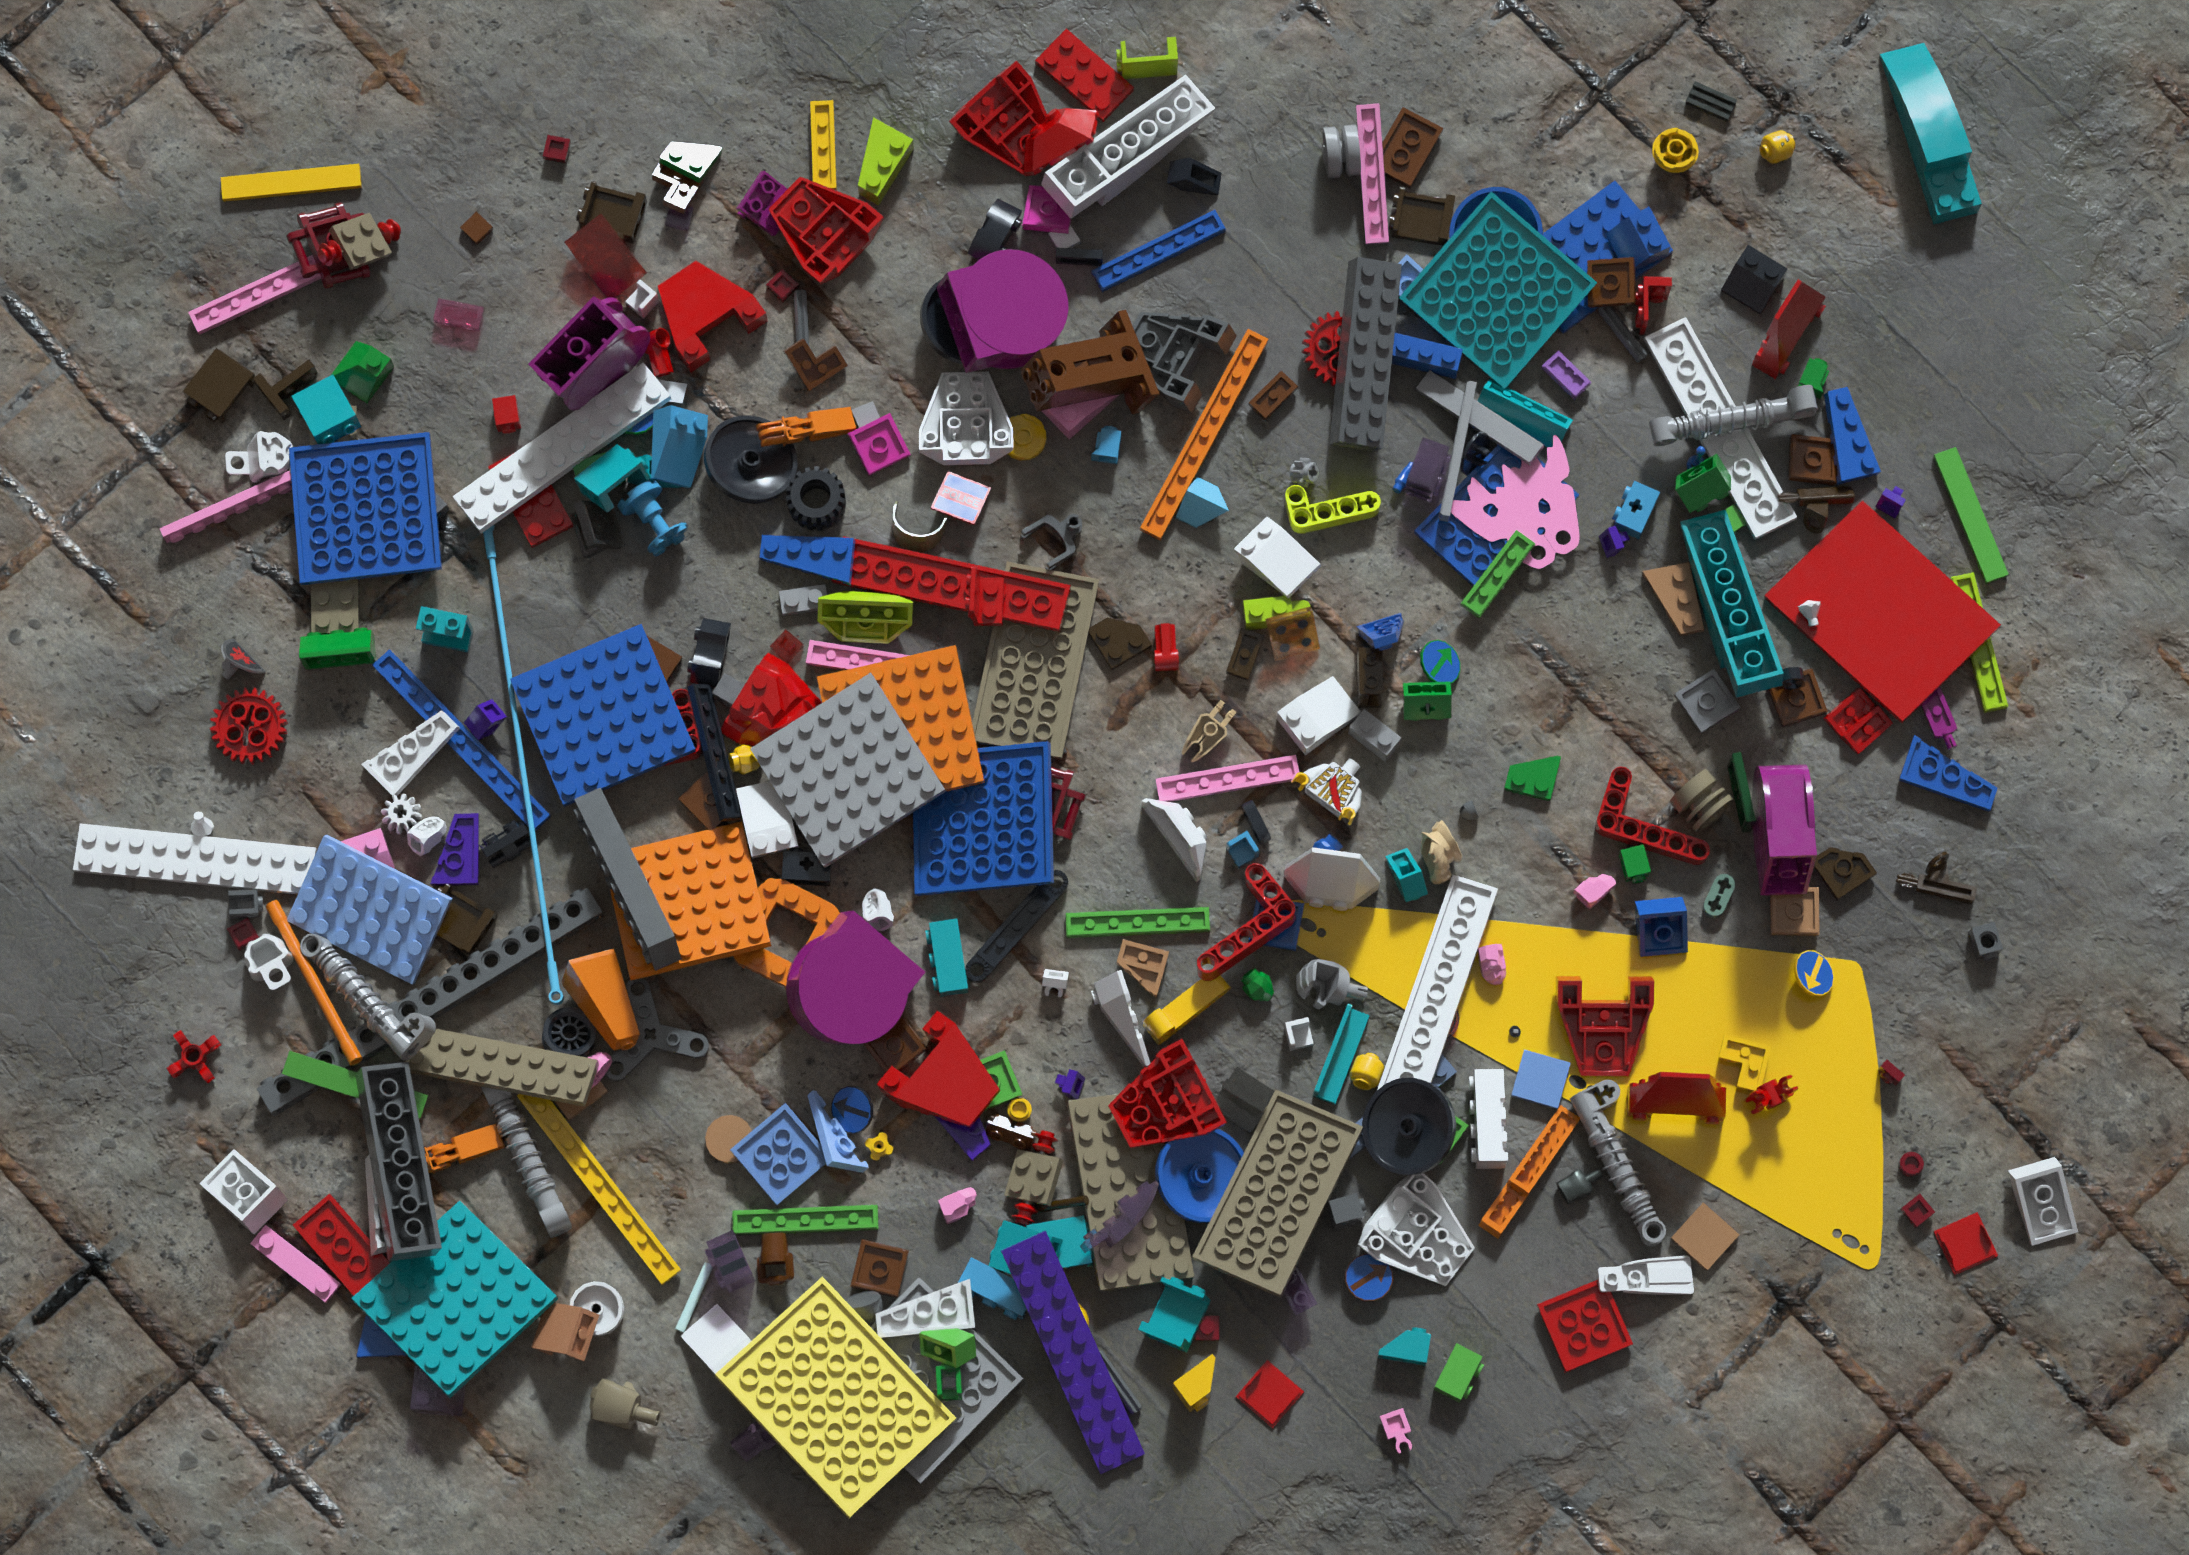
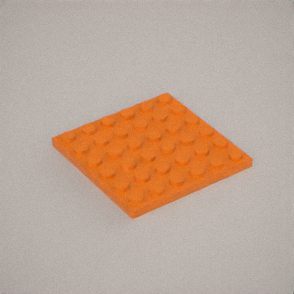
M956 645L817 676L823 703L864 676L872 673L946 791L985 783Z
M742 821L717 827L713 830L708 829L631 848L675 935L681 960L657 971L654 970L651 963L647 964L641 952L642 949L640 945H637L632 934L633 931L631 927H628L623 916L624 913L618 907L611 889L630 980L771 947Z

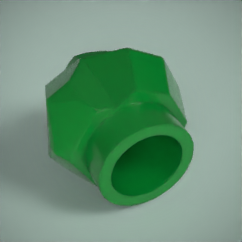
M1252 968L1240 979L1244 984L1243 991L1251 999L1269 1001L1273 997L1274 990L1270 976L1262 971L1258 972L1256 968Z

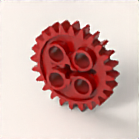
M1338 311L1334 312L1333 318L1329 312L1325 314V320L1319 316L1316 319L1318 325L1313 322L1310 324L1312 331L1307 330L1305 332L1309 339L1302 341V344L1308 347L1301 351L1303 354H1308V357L1303 362H1311L1312 364L1308 371L1314 369L1317 371L1314 378L1322 375V383L1324 384L1330 379L1332 387L1336 384L1337 370L1332 366V360H1338L1339 352L1326 361L1323 360V357L1340 346V336L1337 333V329L1342 327V317H1340ZM1325 341L1329 349L1327 351L1321 350L1318 342Z
M244 688L241 695L237 690H234L235 697L232 698L227 694L228 702L219 701L222 707L221 710H213L218 717L210 718L211 722L216 725L211 727L210 731L217 733L212 737V740L219 742L216 747L218 750L224 749L223 755L225 757L231 754L233 762L238 757H240L242 764L245 763L247 758H249L251 764H254L257 757L261 762H264L263 755L266 754L271 758L270 750L279 751L277 742H285L280 735L288 733L282 727L287 725L288 721L281 719L286 715V712L279 710L282 705L280 702L274 703L275 697L273 695L267 698L265 690L260 695H258L256 688L253 689L251 694H249L247 688ZM251 706H254L255 708L253 709V712H252V715H251V722H252V724H253L254 726H250V727H249V730H248V744H247V746H244V743H245V740H246V737H247V730H246V728H245L244 726H248V725H249V722H250V708H251ZM237 709H245L242 717H234ZM261 712H268L269 715L266 720H257ZM232 732H241L237 740H230ZM256 735H264V740L261 743H253Z

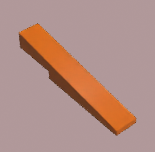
M1562 1105L1559 1106L1480 1221L1479 1227L1499 1239L1579 1122L1580 1118Z

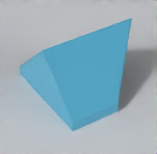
M1196 477L1185 493L1176 519L1197 528L1229 510L1219 488Z

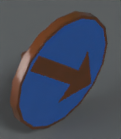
M1362 1254L1355 1257L1349 1263L1345 1272V1283L1349 1292L1355 1298L1374 1302L1383 1298L1390 1291L1393 1284V1272L1390 1265L1375 1260L1369 1254Z

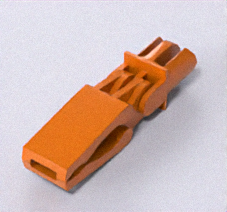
M851 407L812 411L807 413V418L800 419L796 416L788 418L782 416L781 420L757 424L756 429L759 432L758 437L761 440V447L783 444L785 447L786 444L800 442L807 436L813 442L846 435L856 430V425Z
M492 1124L451 1138V1144L443 1145V1143H439L427 1148L424 1147L428 1173L432 1172L435 1174V1172L450 1167L451 1163L457 1160L459 1164H463L505 1148L502 1137H500L496 1128L498 1124Z

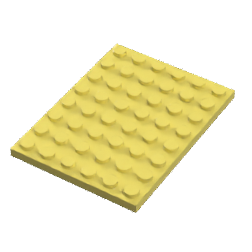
M823 1277L715 1374V1377L849 1519L956 1420V1417Z

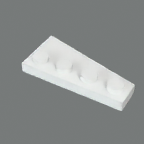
M970 1279L876 1313L878 1336L884 1338L919 1334L922 1331L975 1328Z

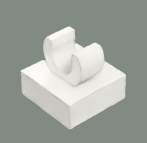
M1045 969L1042 986H1046L1045 995L1049 996L1050 989L1054 987L1059 991L1058 997H1061L1063 990L1067 986L1069 972Z

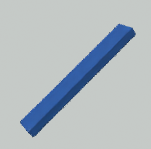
M1213 210L1091 270L1092 275L1103 293L1226 232V228L1216 210Z

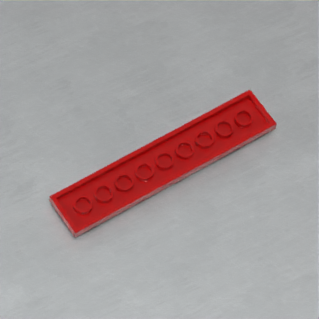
M855 539L851 586L837 580H832V583L872 592L895 594L909 600L968 612L965 608V600L970 595L966 579L967 574H971V567H977L980 578H1004L1003 620L1057 632L1061 630L1071 592V585L859 539Z

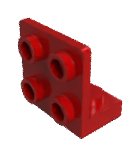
M1644 276L1642 284H1638L1636 305L1639 306L1635 316V327L1639 328V335H1644L1647 328L1648 300L1652 303H1662L1664 300H1668L1672 287V277Z
M971 567V574H967L966 579L970 595L965 600L968 618H972L974 626H1003L1004 578H980L977 567Z

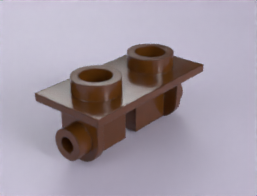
M998 1114L996 1116L991 1115L986 1127L987 1136L996 1141L1009 1143L1018 1149L1031 1150L1035 1133H1037L1036 1130H1033L1032 1126L1017 1122L1014 1129L1011 1128L1012 1119Z

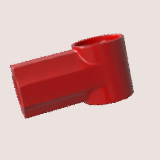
M658 328L649 332L650 342L645 353L649 355L654 376L657 378L674 373L667 349L671 341L669 333L664 328Z
M1161 623L1155 625V671L1179 670L1175 624Z

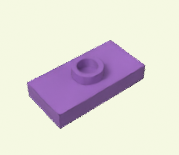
M1559 350L1541 367L1574 400L1591 385V381Z

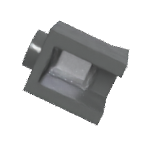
M257 890L228 891L230 920L259 917V911H263V896L258 897Z

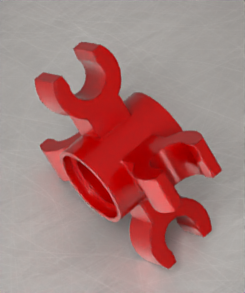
M181 1030L175 1033L173 1037L183 1050L181 1053L182 1058L166 1068L171 1076L175 1079L186 1069L191 1068L198 1070L207 1084L214 1080V1075L206 1066V1055L222 1046L215 1035L198 1046L191 1044ZM192 1052H199V1059L195 1062H189V1055Z
M1784 1076L1779 1082L1773 1079L1750 1093L1745 1102L1754 1101L1756 1104L1751 1114L1763 1111L1765 1106L1767 1110H1770L1793 1096L1794 1092L1799 1089L1798 1086L1793 1088L1788 1086V1080L1793 1076Z

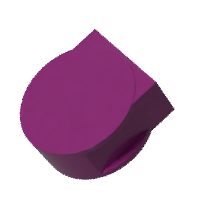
M1000 250L990 253L973 266L947 272L936 287L966 373L989 367L1000 369L1023 367L1039 349L1049 348L1062 332L1068 316V297L1062 280L1048 263L1025 251Z
M593 296L528 365L558 396L564 398V404L570 410H580L592 398L628 374L636 366L649 345L650 333L643 326H635L623 314V306L616 298L600 300Z
M1806 764L1756 766L1752 788V804L1756 818L1753 826V841L1760 896L1807 894L1817 857L1814 801L1808 767Z
M855 911L840 912L823 935L808 942L795 956L787 976V1000L798 1024L816 1039L838 1045L867 1043L886 1034L897 1023L904 1011L908 994L924 975L925 971Z

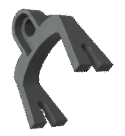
M1071 514L1059 523L1054 517L1046 515L1023 529L1020 538L1024 541L1043 526L1053 530L1061 539L1066 550L1065 553L1047 563L1046 569L1054 570L1074 555L1075 544L1072 539L1081 532V518L1079 519L1077 514ZM1074 522L1076 525H1069V523Z

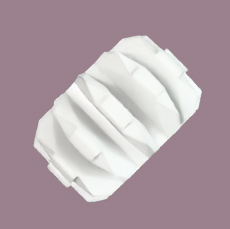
M402 794L400 800H398L396 795H393V803L385 801V805L389 809L381 810L382 815H385L382 819L383 823L389 824L388 830L393 831L396 828V832L401 835L403 828L408 832L410 830L409 826L417 824L415 820L422 819V815L418 813L421 809L420 804H415L416 800L414 797L407 800L406 794ZM401 810H404L406 816L403 815V818H399L397 815L398 812L401 814Z

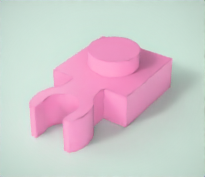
M1403 1408L1381 1415L1379 1418L1387 1439L1395 1438L1396 1452L1401 1454L1399 1448L1401 1443H1406L1410 1451L1412 1444L1405 1437V1434L1410 1433L1411 1429Z

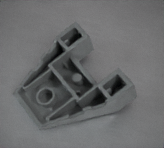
M1140 312L1133 324L1134 331L1159 393L1173 407L1192 414L1203 394L1196 383L1188 378L1206 348L1223 355L1227 354L1237 337L1229 323L1208 315L1190 317L1188 314L1170 316L1168 313Z

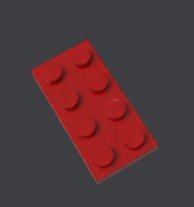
M1067 28L1035 60L1036 65L1088 110L1097 111L1099 113L1098 119L1102 122L1134 91V87Z
M507 456V457H505V458L499 460L498 462H496V463H494V464L488 466L489 470H491L492 468H494L495 466H497L498 464H500L502 461H504L505 459H507L509 456ZM549 485L512 511L532 548L574 527L552 485Z
M330 1193L293 1224L294 1228L353 1296L390 1264L382 1253L371 1256L370 1239Z

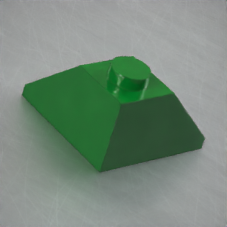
M355 341L332 374L340 387L368 404L393 370L394 365L391 358L376 348Z

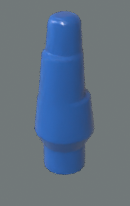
M1409 462L1395 479V484L1392 488L1395 493L1400 494L1402 489L1407 486L1409 476L1415 466L1413 462Z

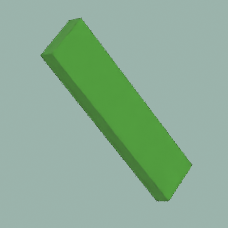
M1516 530L1461 602L1460 606L1480 619L1533 549L1535 543Z

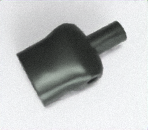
M1578 1169L1566 1178L1556 1182V1186L1565 1202L1569 1205L1580 1198L1590 1195L1593 1191L1591 1183L1602 1178L1603 1175L1599 1169L1587 1175Z

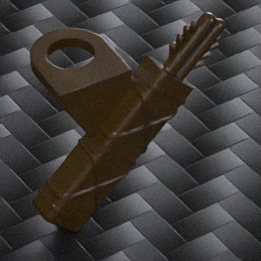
M1851 486L1797 489L1794 494L1782 492L1777 495L1779 502L1786 504L1797 501L1799 506H1807L1803 518L1804 525L1810 532L1817 534L1825 529L1828 518V505L1854 503L1855 494ZM1810 517H1813L1818 520L1820 524L1819 528H1816L1810 524Z
M1947 852L1938 854L1928 863L1925 870L1927 875L1919 874V877L1915 878L1913 874L1902 873V875L1898 874V879H1896V882L1900 883L1902 887H1908L1909 889L1916 887V892L1967 904L1974 903L1977 891L1975 886L1949 881L1947 868L1949 854Z

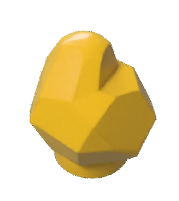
M741 745L734 749V753L728 754L732 772L738 771L745 775L760 767L759 762L750 750L752 746Z

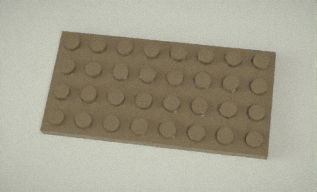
M1007 562L1005 571L1071 585V592L1060 632L1003 620V626H993L972 722L976 743L995 747L1048 741L1051 743V758L1062 760L1099 579Z
M1275 1090L1192 1256L1193 1260L1281 1298L1362 1134L1363 1126Z
M1118 1094L1068 1100L1066 1103L1082 1196L1086 1195L1089 1198V1204L1085 1205L1084 1209L1098 1291L1162 1283V1277L1169 1280L1171 1277L1180 1280L1193 1279L1194 1271L1185 1220L1175 1214L1165 1204L1156 1185V1161L1166 1142L1130 1148L1108 1106Z

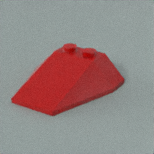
M1015 61L963 105L950 119L949 123L964 140L1026 176L1024 173L1025 140L1031 135L1030 130L1039 123L1043 124L1047 120V113L1032 78L1018 61Z
M799 177L768 209L803 270L820 284L839 277L870 245L884 220V217L868 203L803 177Z

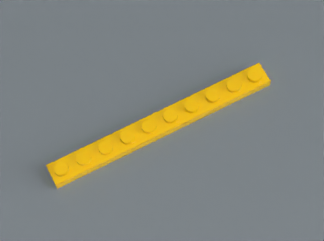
M518 1094V1099L663 1286L682 1271L552 1101Z

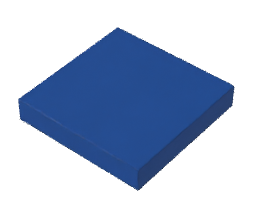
M1257 899L1253 918L1265 910ZM1293 902L1295 905V922L1263 946L1296 951L1304 903ZM1288 910L1279 912L1282 916H1288L1291 913ZM1267 923L1262 924L1260 926V928L1264 930L1270 929L1272 927L1270 924Z

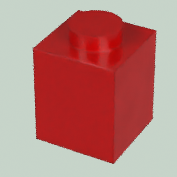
M516 396L492 398L495 424L498 432L502 431V433L507 434L515 432L516 429H521Z

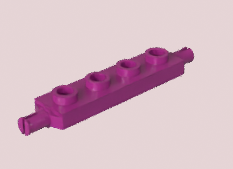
M1939 687L1921 707L1934 738H1943L1947 749L1952 750V747L1953 749L1957 747L1952 736L1957 731V725Z

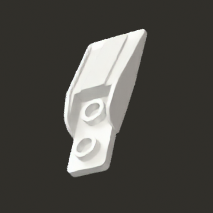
M1689 1256L1649 1258L1624 1263L1617 1267H1601L1597 1269L1600 1292L1623 1291V1293L1650 1295L1694 1293Z

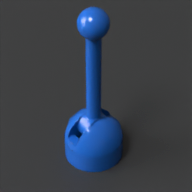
M1699 446L1696 449L1697 455H1693L1688 459L1686 464L1687 470L1692 468L1691 465L1695 466L1704 461L1702 457L1706 452L1704 447Z

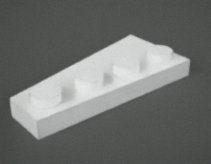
M440 711L416 727V730L408 735H404L398 739V742L389 748L383 749L378 753L379 755L365 761L361 765L392 796H398L460 727L445 712Z

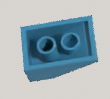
M672 405L653 412L651 479L685 488L691 487L707 440L708 415Z

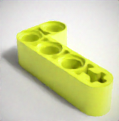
M1290 486L1285 493V507L1290 526L1294 532L1299 534L1375 517L1380 510L1381 504L1379 495L1372 491L1309 505L1306 491L1302 486ZM1293 494H1297L1302 498V500L1299 502H1292L1289 497ZM1370 501L1371 505H1373V508H1369V506L1366 505V502ZM1349 506L1353 509V512L1345 514L1341 511V508ZM1326 511L1330 514V517L1321 519L1318 513ZM1303 516L1307 519V522L1305 524H1298L1295 519Z

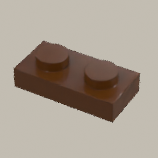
M1280 371L1248 405L1266 421L1298 389V386L1285 373Z

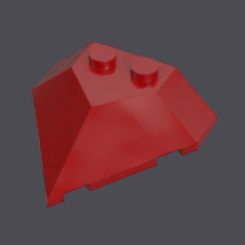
M1055 108L1046 115L1047 120L1043 124L1039 123L1030 130L1031 135L1025 140L1024 173L1026 176L1036 175L1048 164L1052 166L1077 152L1085 144H1091L1094 141L1092 136L1096 132L1098 123L1096 119L1099 117V113L1095 110Z

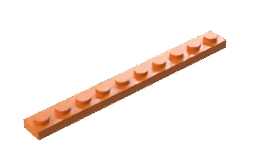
M1247 329L1145 517L1140 531L1161 541L1183 501L1187 489L1192 484L1268 343V338Z

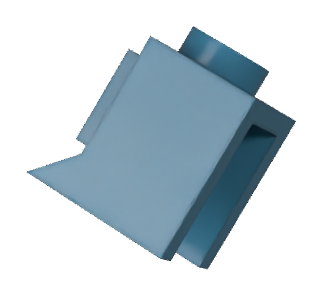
M1104 426L1101 432L1097 433L1095 451L1091 454V461L1117 464L1121 444V431L1117 430L1116 427Z

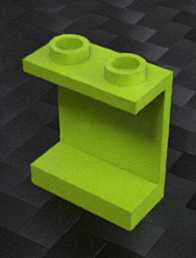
M1167 37L1166 55L1127 58L1125 41H1120V49L1116 50L1117 72L1122 71L1124 79L1177 75L1178 53L1176 37Z

